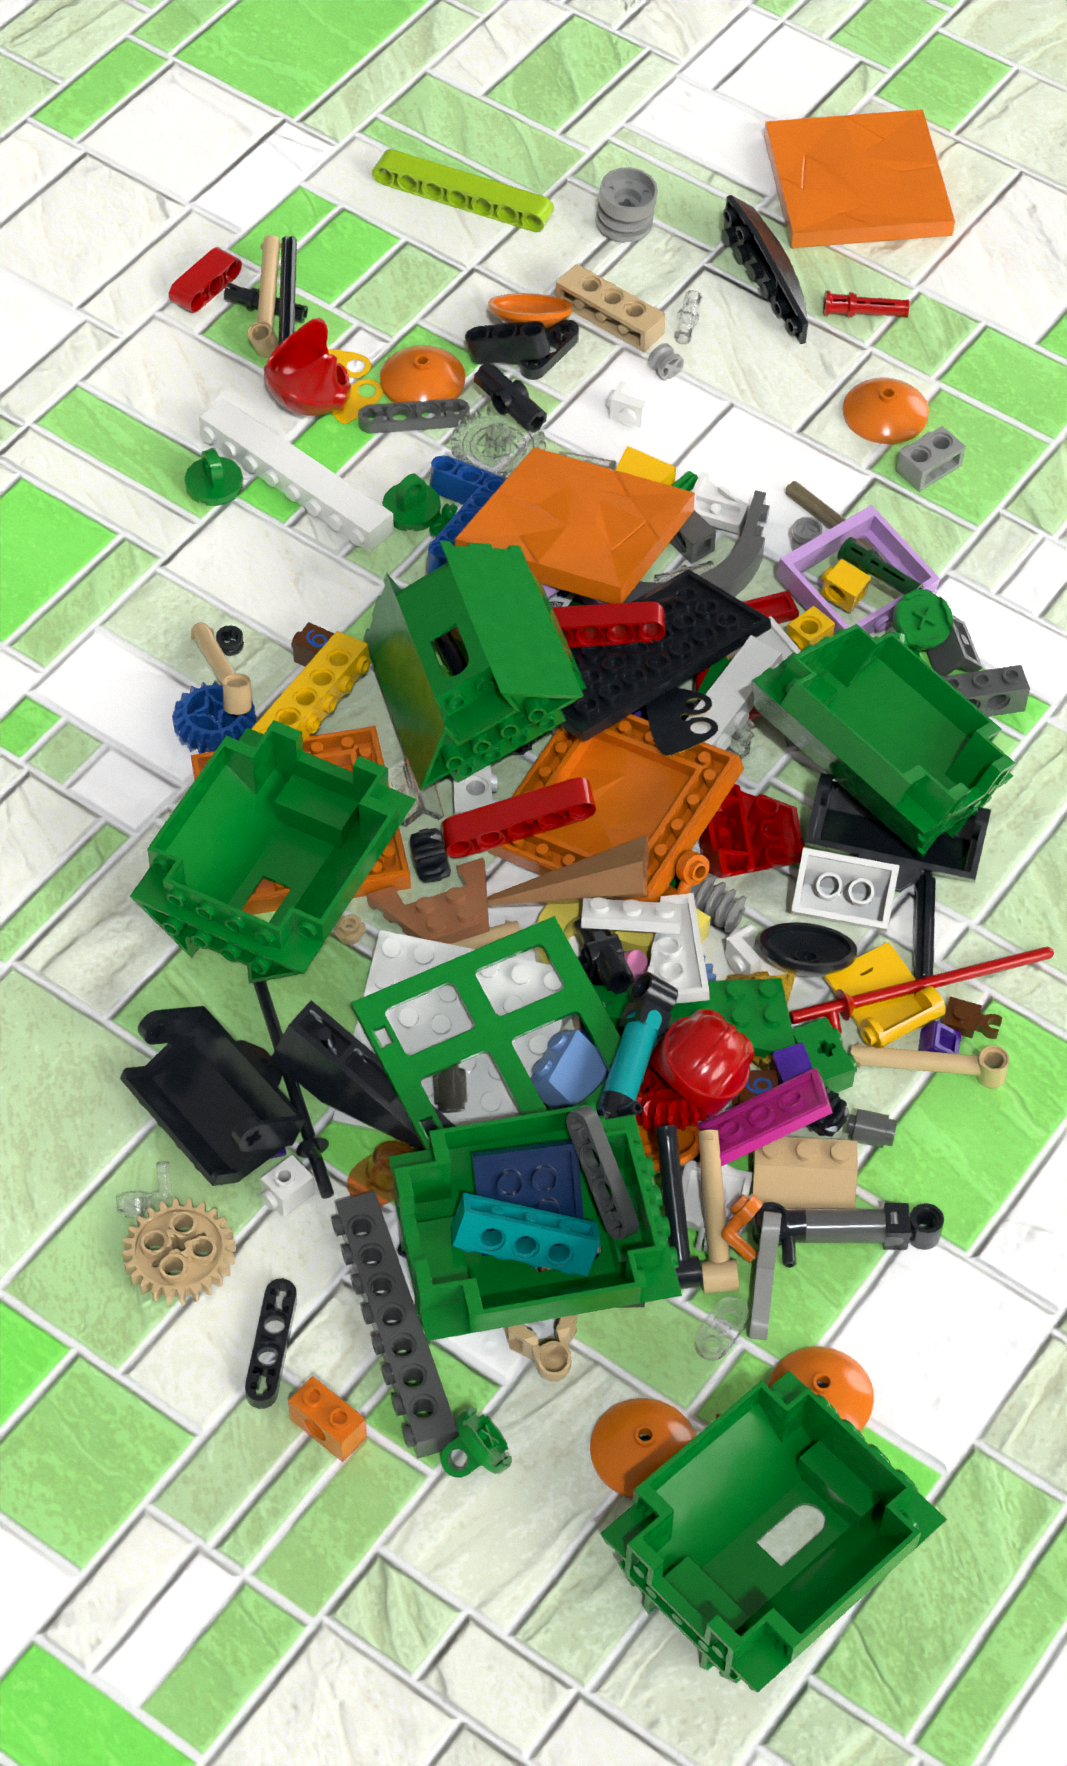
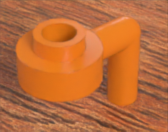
M696 851L684 853L676 864V875L680 879L678 888L676 889L669 885L662 896L689 894L692 885L700 884L707 877L709 872L708 859Z
M742 1194L729 1208L733 1212L729 1218L730 1221L721 1232L722 1238L748 1263L757 1256L758 1252L738 1232L755 1216L763 1205V1202L754 1194L748 1197Z

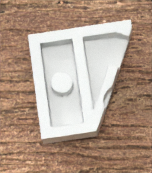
M701 471L692 490L695 493L694 510L710 526L739 534L748 513V505L740 498L734 497L723 485L717 487L709 480V474Z

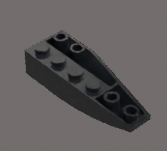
M733 195L726 196V208L723 211L725 219L724 229L721 233L724 243L733 250L737 261L746 268L750 279L757 283L763 297L768 299L773 305L776 315L781 317L786 323L789 333L794 335L800 344L806 343L808 318L805 300L790 259L778 239L754 207Z
M311 1000L288 1025L270 1059L321 1103L419 1151L424 1150L376 1054ZM433 1106L444 1128L456 1127ZM432 1119L421 1122L428 1136L429 1131L437 1130Z

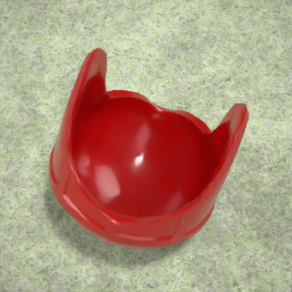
M321 318L308 321L278 345L264 367V379L271 394L284 408L299 415L318 416L332 410H343L352 387L346 368L341 363H337L336 356L328 352V327Z
M700 1009L691 1016L676 1021L668 1029L664 1037L654 1047L648 1065L653 1067L681 1096L706 1112L708 1115L707 1119L716 1116L745 1087L750 1073L749 1066L754 1058V1049L747 1036L739 1032L735 1025L727 1022L721 1014L713 1010Z

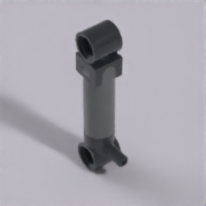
M767 1202L762 1205L754 1216L752 1236L759 1245L764 1211L781 1213L778 1247L782 1245L783 1265L791 1268L796 1265L795 1243L883 1244V1250H907L910 1243L917 1249H932L940 1240L944 1216L938 1207L928 1203L915 1206L909 1214V1203H884L883 1209L784 1208L778 1203ZM924 1224V1225H928V1226L931 1227V1228H930V1229H925V1228L920 1227L919 1225Z

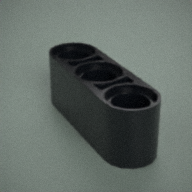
M539 321L477 326L469 329L465 334L471 361L475 364L537 360L546 357L550 353L545 326Z

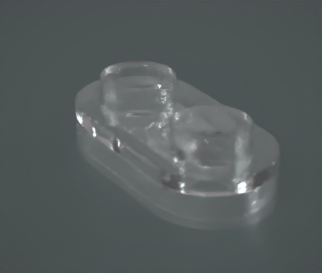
M725 1297L716 1303L695 1333L694 1347L699 1356L706 1360H718L727 1354L748 1323L749 1309L744 1301L737 1297ZM733 1316L736 1318V1320L733 1322H729L725 1319V1317ZM712 1341L718 1346L712 1348L708 1347L706 1343Z

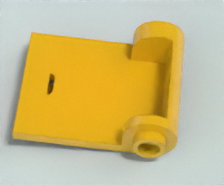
M890 942L857 957L854 963L846 969L824 976V979L835 995L837 990L841 989L850 996L916 980ZM928 986L911 995L856 1008L853 1010L851 1018L860 1029V1034L865 1044L879 1048L945 1015L946 1008L939 992L934 987Z

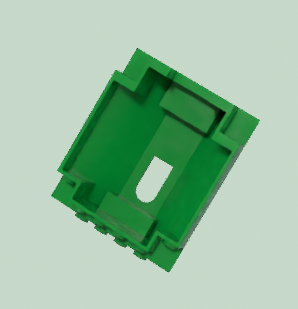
M440 541L448 561L446 564L403 589L398 587L388 573L385 575L383 581L385 587L382 595L377 598L372 612L373 620L370 629H366L363 638L365 643L368 644L371 660L419 790L424 789L448 774L457 783L470 777L479 770L565 722L566 718L562 708L584 696L582 690L586 688L544 587L530 570L519 545H509L507 549L493 548L491 544L468 543V546H452L450 541ZM458 627L469 655V663L460 674L449 677L443 674L431 641Z
M858 624L847 629L841 628L830 638L825 636L814 646L809 644L798 654L792 653L776 668L772 669L769 667L760 676L752 680L755 709L824 771L834 775V780L922 858L942 833L946 832L951 838H954L961 831L972 814L974 816L977 814L978 807H984L992 799L991 796L995 790L1004 784L1006 785L1013 777L1009 771L1015 762L993 743L1001 728L891 632L881 637H871Z
M273 720L264 734L246 728L239 740L226 735L147 848L150 868L130 897L191 958L198 948L213 950L231 962L238 961L247 965L249 983L304 974L417 799L389 788L388 768L359 756L353 764L352 772L304 752L302 731ZM263 878L290 889L269 922L242 911Z
M595 1103L429 1131L430 1149L388 1156L395 1189L393 1193L400 1225L402 1251L406 1253L414 1292L415 1314L419 1316V1324L422 1331L424 1330L427 1341L682 1296L675 1270L678 1267L677 1251L675 1246L669 1247L667 1237H670L669 1221L667 1216H661L659 1207L662 1206L661 1191L659 1186H653L651 1179L655 1175L653 1160L651 1156H645L635 1114L605 1119L603 1115L599 1116L638 1218L639 1229L635 1234L621 1241L615 1240L609 1235L579 1160L584 1220L597 1222L601 1241L600 1255L593 1261L588 1276L579 1274L569 1275L557 1269L536 1272L535 1267L525 1262L511 1259L501 1260L493 1255L482 1256L480 1252H465L457 1247H452L451 1224L462 1193L475 1195L471 1152L571 1139L566 1124L568 1114L583 1106H589L597 1113ZM593 1150L594 1157L596 1161L600 1164L599 1157ZM605 1183L607 1191L612 1196L611 1189Z
M789 1370L770 1387L762 1380L636 1487L633 1494V1505L600 1534L605 1543L622 1558L618 1564L630 1585L636 1586L645 1595V1601L642 1605L648 1615L655 1608H658L702 1652L701 1668L708 1671L711 1667L715 1666L719 1670L718 1673L721 1677L735 1683L742 1679L749 1689L759 1692L947 1519L918 1492L915 1483L902 1470H895L892 1467L889 1459L877 1446L869 1445L862 1433L849 1420H842L837 1410L824 1396L816 1395ZM808 1505L817 1508L824 1516V1529L783 1567L757 1543L797 1507Z

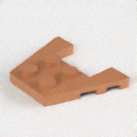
M482 857L456 866L457 876L464 885L463 887H454L447 892L431 897H422L415 902L405 905L394 886L366 894L368 905L373 910L379 909L383 912L386 920L390 923H398L402 926L403 932L412 937L452 944L489 932L485 860Z

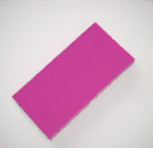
M813 1068L698 1124L697 1128L699 1131L718 1130L722 1167L833 1112L822 1076L817 1068Z

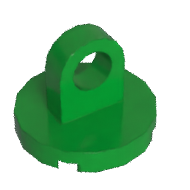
M215 448L202 451V458L193 462L187 469L184 477L187 494L198 503L199 500L206 502L208 506L224 505L235 500L239 495V491L243 488L241 468L234 461L226 457H219Z
M412 473L385 493L382 506L393 513L395 528L406 531V528L422 531L430 527L432 523H435L436 518L440 514L441 502L434 488L427 485L417 474Z
M927 589L913 590L905 594L895 605L892 615L895 631L906 635L909 646L918 650H931L941 645L948 637L953 626L952 610L947 601Z
M467 1407L457 1414L455 1421L460 1436L450 1442L442 1450L440 1456L444 1471L455 1478L465 1477L481 1465L494 1474H500L510 1467L512 1462V1456L508 1455L506 1457L505 1451L508 1450V1444L500 1430L484 1414L478 1417L475 1414L477 1409L473 1407ZM459 1449L466 1453L468 1463L465 1468L457 1467L451 1459L453 1450Z

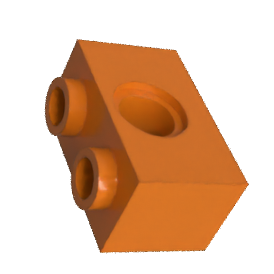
M314 1376L288 1400L290 1420L341 1462H344L367 1438L366 1419Z

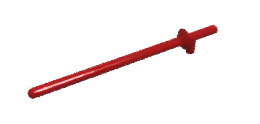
M1042 947L853 996L838 989L836 1000L790 1011V1021L792 1024H797L826 1016L832 1028L836 1027L842 1033L839 1013L845 1021H848L853 1010L856 1008L911 995L928 986L938 988L1048 960L1053 957L1054 951L1051 947Z

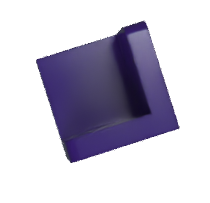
M803 1042L772 1053V1058L780 1077L778 1080L779 1085L813 1069Z

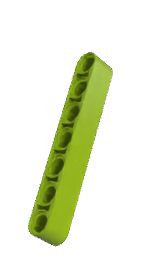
M393 149L386 150L372 170L374 179L384 186L532 232H540L554 212L552 201L545 196Z

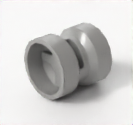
M813 517L797 519L793 525L791 550L794 551L821 535L822 524Z

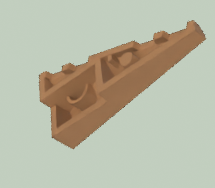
M648 836L639 837L489 895L487 905L489 907L571 904L583 903V898L597 897L605 899L648 898Z

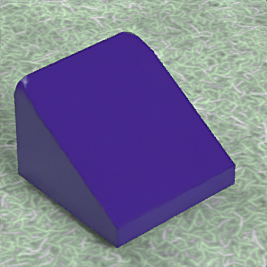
M934 1020L921 1029L918 1051L959 1054L962 1033Z

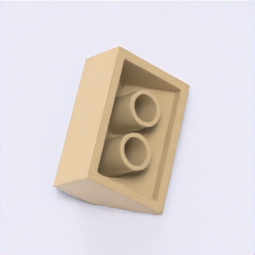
M782 1137L753 1151L752 1194L763 1204L774 1202L782 1205L784 1208L855 1209L858 1172L857 1141Z

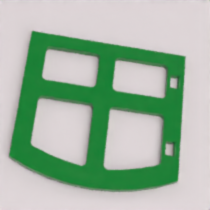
M555 916L351 1002V1007L424 1150L430 1149L429 1136L421 1122L432 1119L437 1130L444 1129L421 1084L422 1080L481 1054H488L520 1114L527 1115L544 1112L547 1109L512 1045L513 1040L570 1015H577L580 1017L609 1072L621 1041L619 1033ZM535 947L542 948L563 989L506 1015H497L479 983L476 973ZM444 986H452L469 1015L474 1028L416 1054H406L385 1013L390 1009ZM385 1028L392 1043L383 1048L374 1031ZM607 1079L577 1106L595 1103L597 1108Z

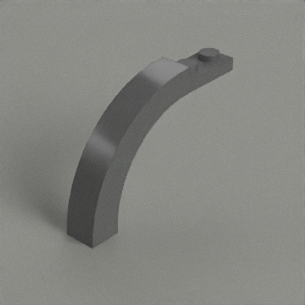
M755 490L742 535L730 555L716 567L700 575L734 597L742 592L751 582L763 559L765 537H762L764 527L760 525L761 522L767 523L770 505H765L767 492ZM639 581L623 603H631L665 582Z

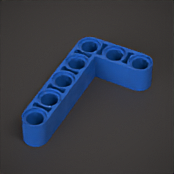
M437 456L432 460L429 486L434 488L438 495L464 505L429 545L427 574L448 562L440 541H450L452 546H455V538L491 496L496 493L497 489L506 480L505 478L449 456Z

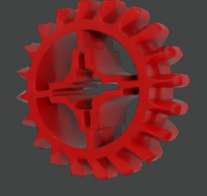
M647 1067L643 1078L644 1082L640 1086L636 1101L640 1102L643 1107L642 1113L635 1115L637 1126L643 1125L645 1130L656 1129L659 1126L676 1125L677 1129L685 1131L687 1126L697 1127L698 1121L706 1120V1112L681 1096L653 1067Z

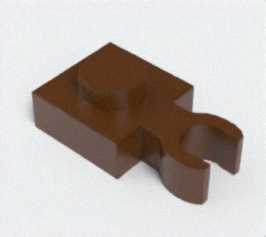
M950 996L942 1023L962 1033L961 1036L973 1038L974 1032L977 1031L989 1039H997L999 1029L991 1028L989 1025L1000 1027L1002 1017L997 1014H981L982 1005Z

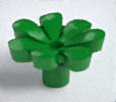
M448 503L444 505L442 514H439L435 523L430 525V535L437 537L458 510L454 503L451 506Z

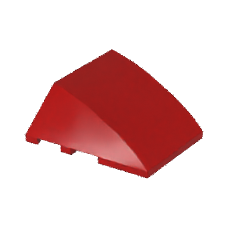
M737 784L733 785L699 838L701 854L709 861L708 873L718 878L801 863L804 847L796 807L763 794H759L757 797L741 791L740 785Z

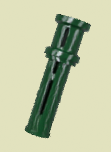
M854 537L847 538L838 551L837 559L839 561L842 558L867 575L871 574L904 595L913 590L924 588L922 583L917 582L879 559V555L875 550H868L859 545Z

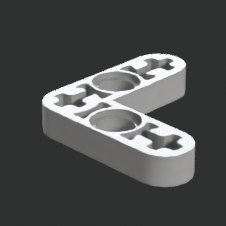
M765 1211L763 1213L749 1338L767 1340L781 1213Z

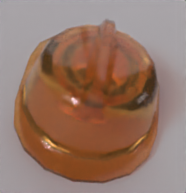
M387 1141L378 1145L369 1156L361 1160L351 1170L347 1179L348 1191L351 1197L375 1191L380 1206L393 1201V1191L395 1189L388 1156L415 1152L411 1145L399 1141Z

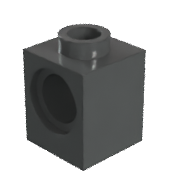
M694 510L670 541V544L692 564L715 550L716 530Z

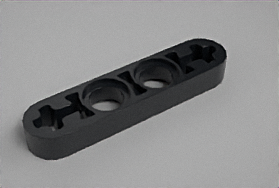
M287 1279L271 1281L267 1285L245 1382L246 1399L252 1407L257 1409H265L272 1406L278 1397L297 1305L296 1287ZM280 1291L286 1292V1297L282 1301V1311L276 1309V1296H279ZM271 1321H280L285 1327L278 1334H270L265 1330V1326ZM265 1352H273L278 1356L277 1362L270 1366L262 1365L259 1363L258 1358ZM261 1376L266 1377L267 1391H264L263 1396H257L256 1390H259Z

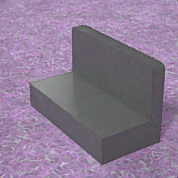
M953 615L952 630L946 640L941 645L927 650L933 669L941 676H947L958 667L968 672L979 671L983 668L966 623Z

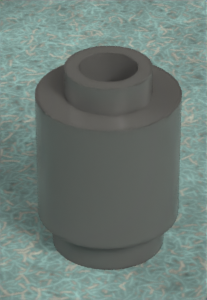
M858 1109L856 1115H849L846 1134L852 1135L851 1141H857L860 1144L883 1148L884 1145L892 1147L897 1120L889 1119L890 1115Z

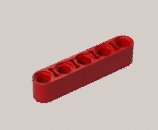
M657 602L552 607L569 648L623 645L634 642L653 643L650 639L659 641L665 636V611Z
M577 777L453 815L441 823L446 853L450 857L461 858L579 822L593 816L596 812V805L589 780Z

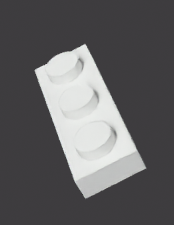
M601 897L583 898L581 928L680 934L682 904H673L665 901L659 903L641 902L633 899L626 901L609 900Z

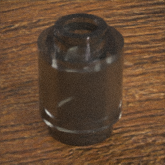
M458 1064L433 1075L434 1104L438 1105V1110L441 1113L465 1111V1103L468 1102L466 1069L459 1068Z

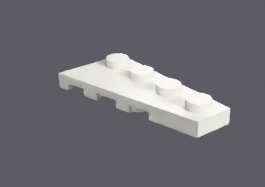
M694 894L661 896L660 902L682 904L680 934L655 932L648 972L653 973L677 988L678 998L676 1003L709 1000V986Z

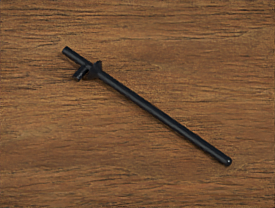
M266 980L255 982L253 985L275 1051L283 1036V1032ZM283 1071L282 1076L290 1101L306 1119L300 1130L303 1141L297 1147L296 1154L300 1157L308 1158L321 1198H330L334 1195V1191L321 1154L328 1148L329 1142L325 1138L315 1135L300 1085Z

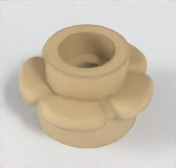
M349 914L340 917L335 925L334 934L341 943L353 945L361 940L366 927L361 922L360 917Z

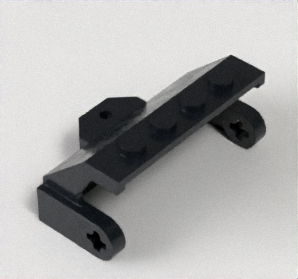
M821 772L805 838L807 846L857 858L900 865L895 892L899 893L920 880L921 871L975 883L991 809L978 807L977 814L975 816L972 814L961 831L954 838H951L946 832L942 833L922 858L838 782L833 781L834 775Z
M204 1006L155 1010L148 1013L140 1021L137 1029L138 1034L147 1044H168L145 1066L125 1068L120 1076V1080L212 1186L238 1183L286 1146H293L306 1119L278 1089L283 1070L270 1059L271 1056L265 1049L244 1040L235 1041Z

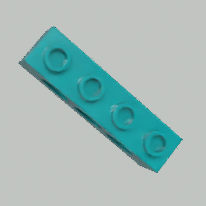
M464 1192L451 1224L452 1247H457L465 1252H480L493 1255L501 1260L511 1259L525 1262L533 1267L543 1266L557 1269L569 1275L579 1274L588 1276L601 1242L597 1222Z

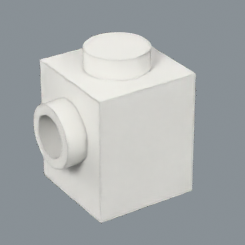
M293 1155L260 1178L262 1189L260 1196L262 1201L270 1210L276 1209L283 1217L315 1195L314 1176Z

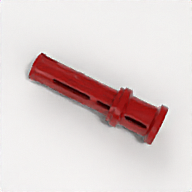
M826 290L823 315L846 314L847 317L852 318L855 314H869L907 318L910 303L909 299L857 297V294H854V292H849L848 295L831 294L830 291Z

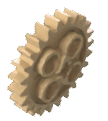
M174 1198L172 1207L167 1208L166 1204L161 1201L159 1205L160 1211L155 1212L152 1208L148 1207V1218L145 1219L137 1216L136 1222L138 1227H128L130 1238L123 1239L125 1250L122 1251L123 1262H126L124 1264L126 1274L131 1275L130 1278L133 1286L140 1284L142 1295L152 1290V1298L155 1302L161 1295H165L167 1305L171 1304L174 1297H179L181 1305H185L186 1296L189 1295L192 1296L195 1302H199L198 1292L203 1291L211 1296V1284L222 1287L221 1275H231L229 1265L235 1264V1256L232 1252L236 1251L235 1240H232V1228H227L225 1217L218 1219L216 1208L206 1213L205 1202H201L197 1208H193L191 1199L186 1201L185 1206H180L177 1198ZM181 1228H190L187 1232H178ZM152 1246H161L158 1250H148ZM201 1252L210 1253L208 1256L205 1257L196 1256ZM173 1270L181 1271L177 1275H168Z

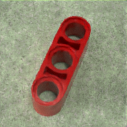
M214 247L175 280L169 290V300L192 313L198 312L227 287L228 283L236 279L241 271L242 261L223 249Z

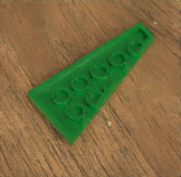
M781 978L708 981L709 1000L675 1003L669 1012L672 1016L666 1032L676 1021L691 1016L700 1009L718 1012L727 1022L735 1025L739 1032L747 1036L752 1043L754 1056L766 1058L767 1054L772 1055L775 1051L795 1045ZM634 984L628 987L627 992L620 994L608 991L604 985L593 986L614 1026L623 1027L620 1025L626 1005L634 1002L631 999Z

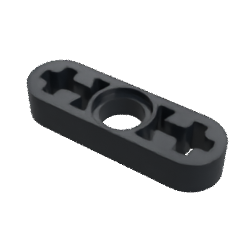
M564 319L546 332L549 345L557 349L555 352L549 353L541 359L520 361V373L524 378L529 380L542 378L578 343L579 326L575 321Z

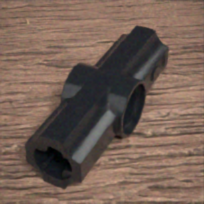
M487 362L479 367L478 371L474 374V382L491 397L495 410L501 415L509 414L526 431L535 433L540 430L547 420V413L529 398L525 385L520 380L512 382L494 364L491 365Z
M581 915L579 920L575 921V929L584 945V952L590 969L592 971L597 970L608 991H613L615 994L627 992L628 987L634 983V978L625 960L619 936L611 934L609 929L581 928Z

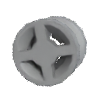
M663 343L651 352L648 363L653 369H658V374L663 379L668 380L675 377L681 371L684 359L679 354L674 353V349L668 343Z

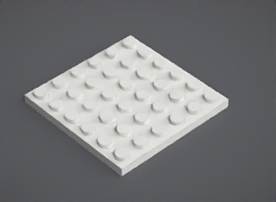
M380 930L363 997L475 949ZM515 957L476 973V977L495 1013L500 1016L563 989L552 965ZM450 985L390 1009L385 1013L404 1052L408 1055L416 1054L474 1028L459 996ZM564 1018L512 1041V1045L530 1078L533 1075L534 1066L542 1059L548 1049L547 1044L550 1038L556 1033L561 1032ZM357 1020L354 1036L375 1054ZM385 1028L374 1031L383 1048L392 1043ZM488 1054L476 1056L421 1081L431 1104L455 1126L521 1116ZM337 1110L334 1112L333 1122L336 1124L382 1133Z

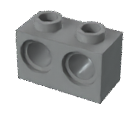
M941 426L933 432H927L921 439L911 445L904 446L899 451L896 472L920 492L960 468L963 464L966 446Z

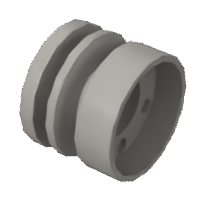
M623 167L614 169L603 177L600 185L596 222L597 227L604 235L620 242H635L643 239L650 233L658 195L657 184L651 175L640 169Z

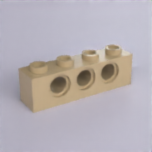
M575 264L556 281V297L571 302L572 312L642 352L647 351L664 335L665 313L594 274L592 271Z

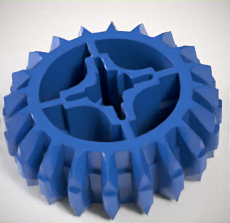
M216 680L212 685L208 686L202 682L201 688L191 686L190 693H182L180 701H176L175 711L172 714L174 732L179 737L181 745H187L190 752L198 749L199 754L216 751L226 735L239 740L246 728L252 729L257 722L253 701H251V710L244 714L234 715L224 710L223 688Z

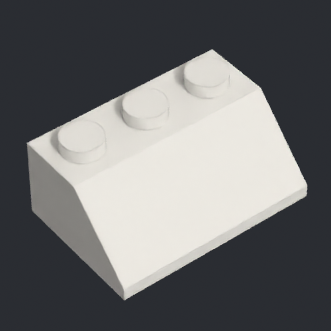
M803 847L791 914L887 932L900 865Z

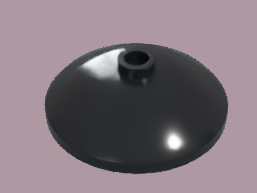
M792 922L777 924L765 929L761 933L759 940L760 950L769 961L787 972L806 978L821 977L840 972L853 964L857 955V946L847 935L835 929L811 923Z

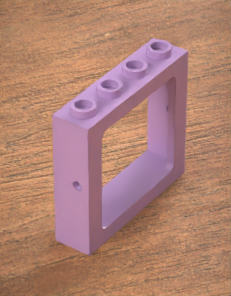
M872 505L780 558L776 572L778 579L806 610L815 606L835 622L834 634L839 629H847L849 626L801 573L839 551L847 538L854 537L856 540L866 539L886 563L917 582L922 583L923 589L933 591V594H937L936 589L940 578ZM904 594L855 624H858L869 635L875 631H883L893 621L892 615L895 605Z

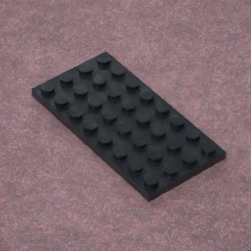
M690 569L685 570L633 601L657 602L664 608L665 636L661 640L655 641L650 639L653 643L634 642L623 645L570 648L586 688L582 690L584 695L582 698L562 708L566 721L559 724V726L582 742L589 740L742 647L751 635L757 638L771 629V619Z

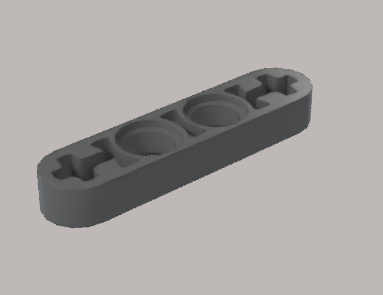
M462 399L374 404L364 406L358 412L359 428L363 432L370 434L456 428L466 425L470 419V406ZM424 412H432L435 414V416L432 418H424L421 416V414H423ZM396 414L407 416L404 420H395L392 417Z
M583 1106L570 1112L566 1118L567 1128L601 1218L609 1235L615 1240L621 1241L638 1231L639 1222L604 1128L596 1111L589 1106ZM593 1150L599 1157L600 1164L596 1161ZM605 1183L611 1189L612 1196L607 1191Z

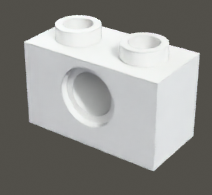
M490 765L459 783L452 778L454 815L498 802V798H492V792H497V773H491Z

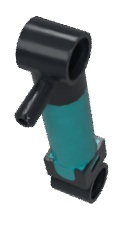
M651 972L642 974L635 982L631 992V999L634 1002L626 1005L620 1025L625 1029L596 1108L598 1116L603 1115L605 1119L633 1114L639 1115L643 1110L642 1104L636 1101L657 1037L665 1035L672 1016L669 1012L674 1007L678 998L677 988Z

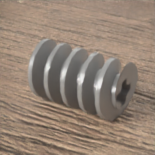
M711 875L700 884L692 885L690 893L694 894L696 908L710 916V921L714 920L717 927H725V932L729 934L738 926L744 915V905L747 897L742 895L735 901L736 890L732 888L724 894L726 883L721 882L714 887L716 877Z

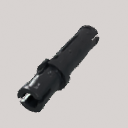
M233 283L227 284L228 288H225L224 300L245 305L247 309L252 311L258 309L259 289L253 287L248 289ZM276 297L274 315L279 316L280 298ZM295 303V321L304 323V318H307L308 306Z

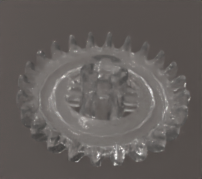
M490 406L486 408V416L481 415L479 409H476L475 420L467 413L465 418L466 425L462 420H459L458 429H453V437L451 438L452 455L457 460L505 479L510 476L534 447L543 450L546 448L543 431L538 430L535 433L526 431L509 414L501 415L498 412L493 414ZM514 439L517 441L519 446L513 442ZM477 445L485 447L482 453L478 449Z

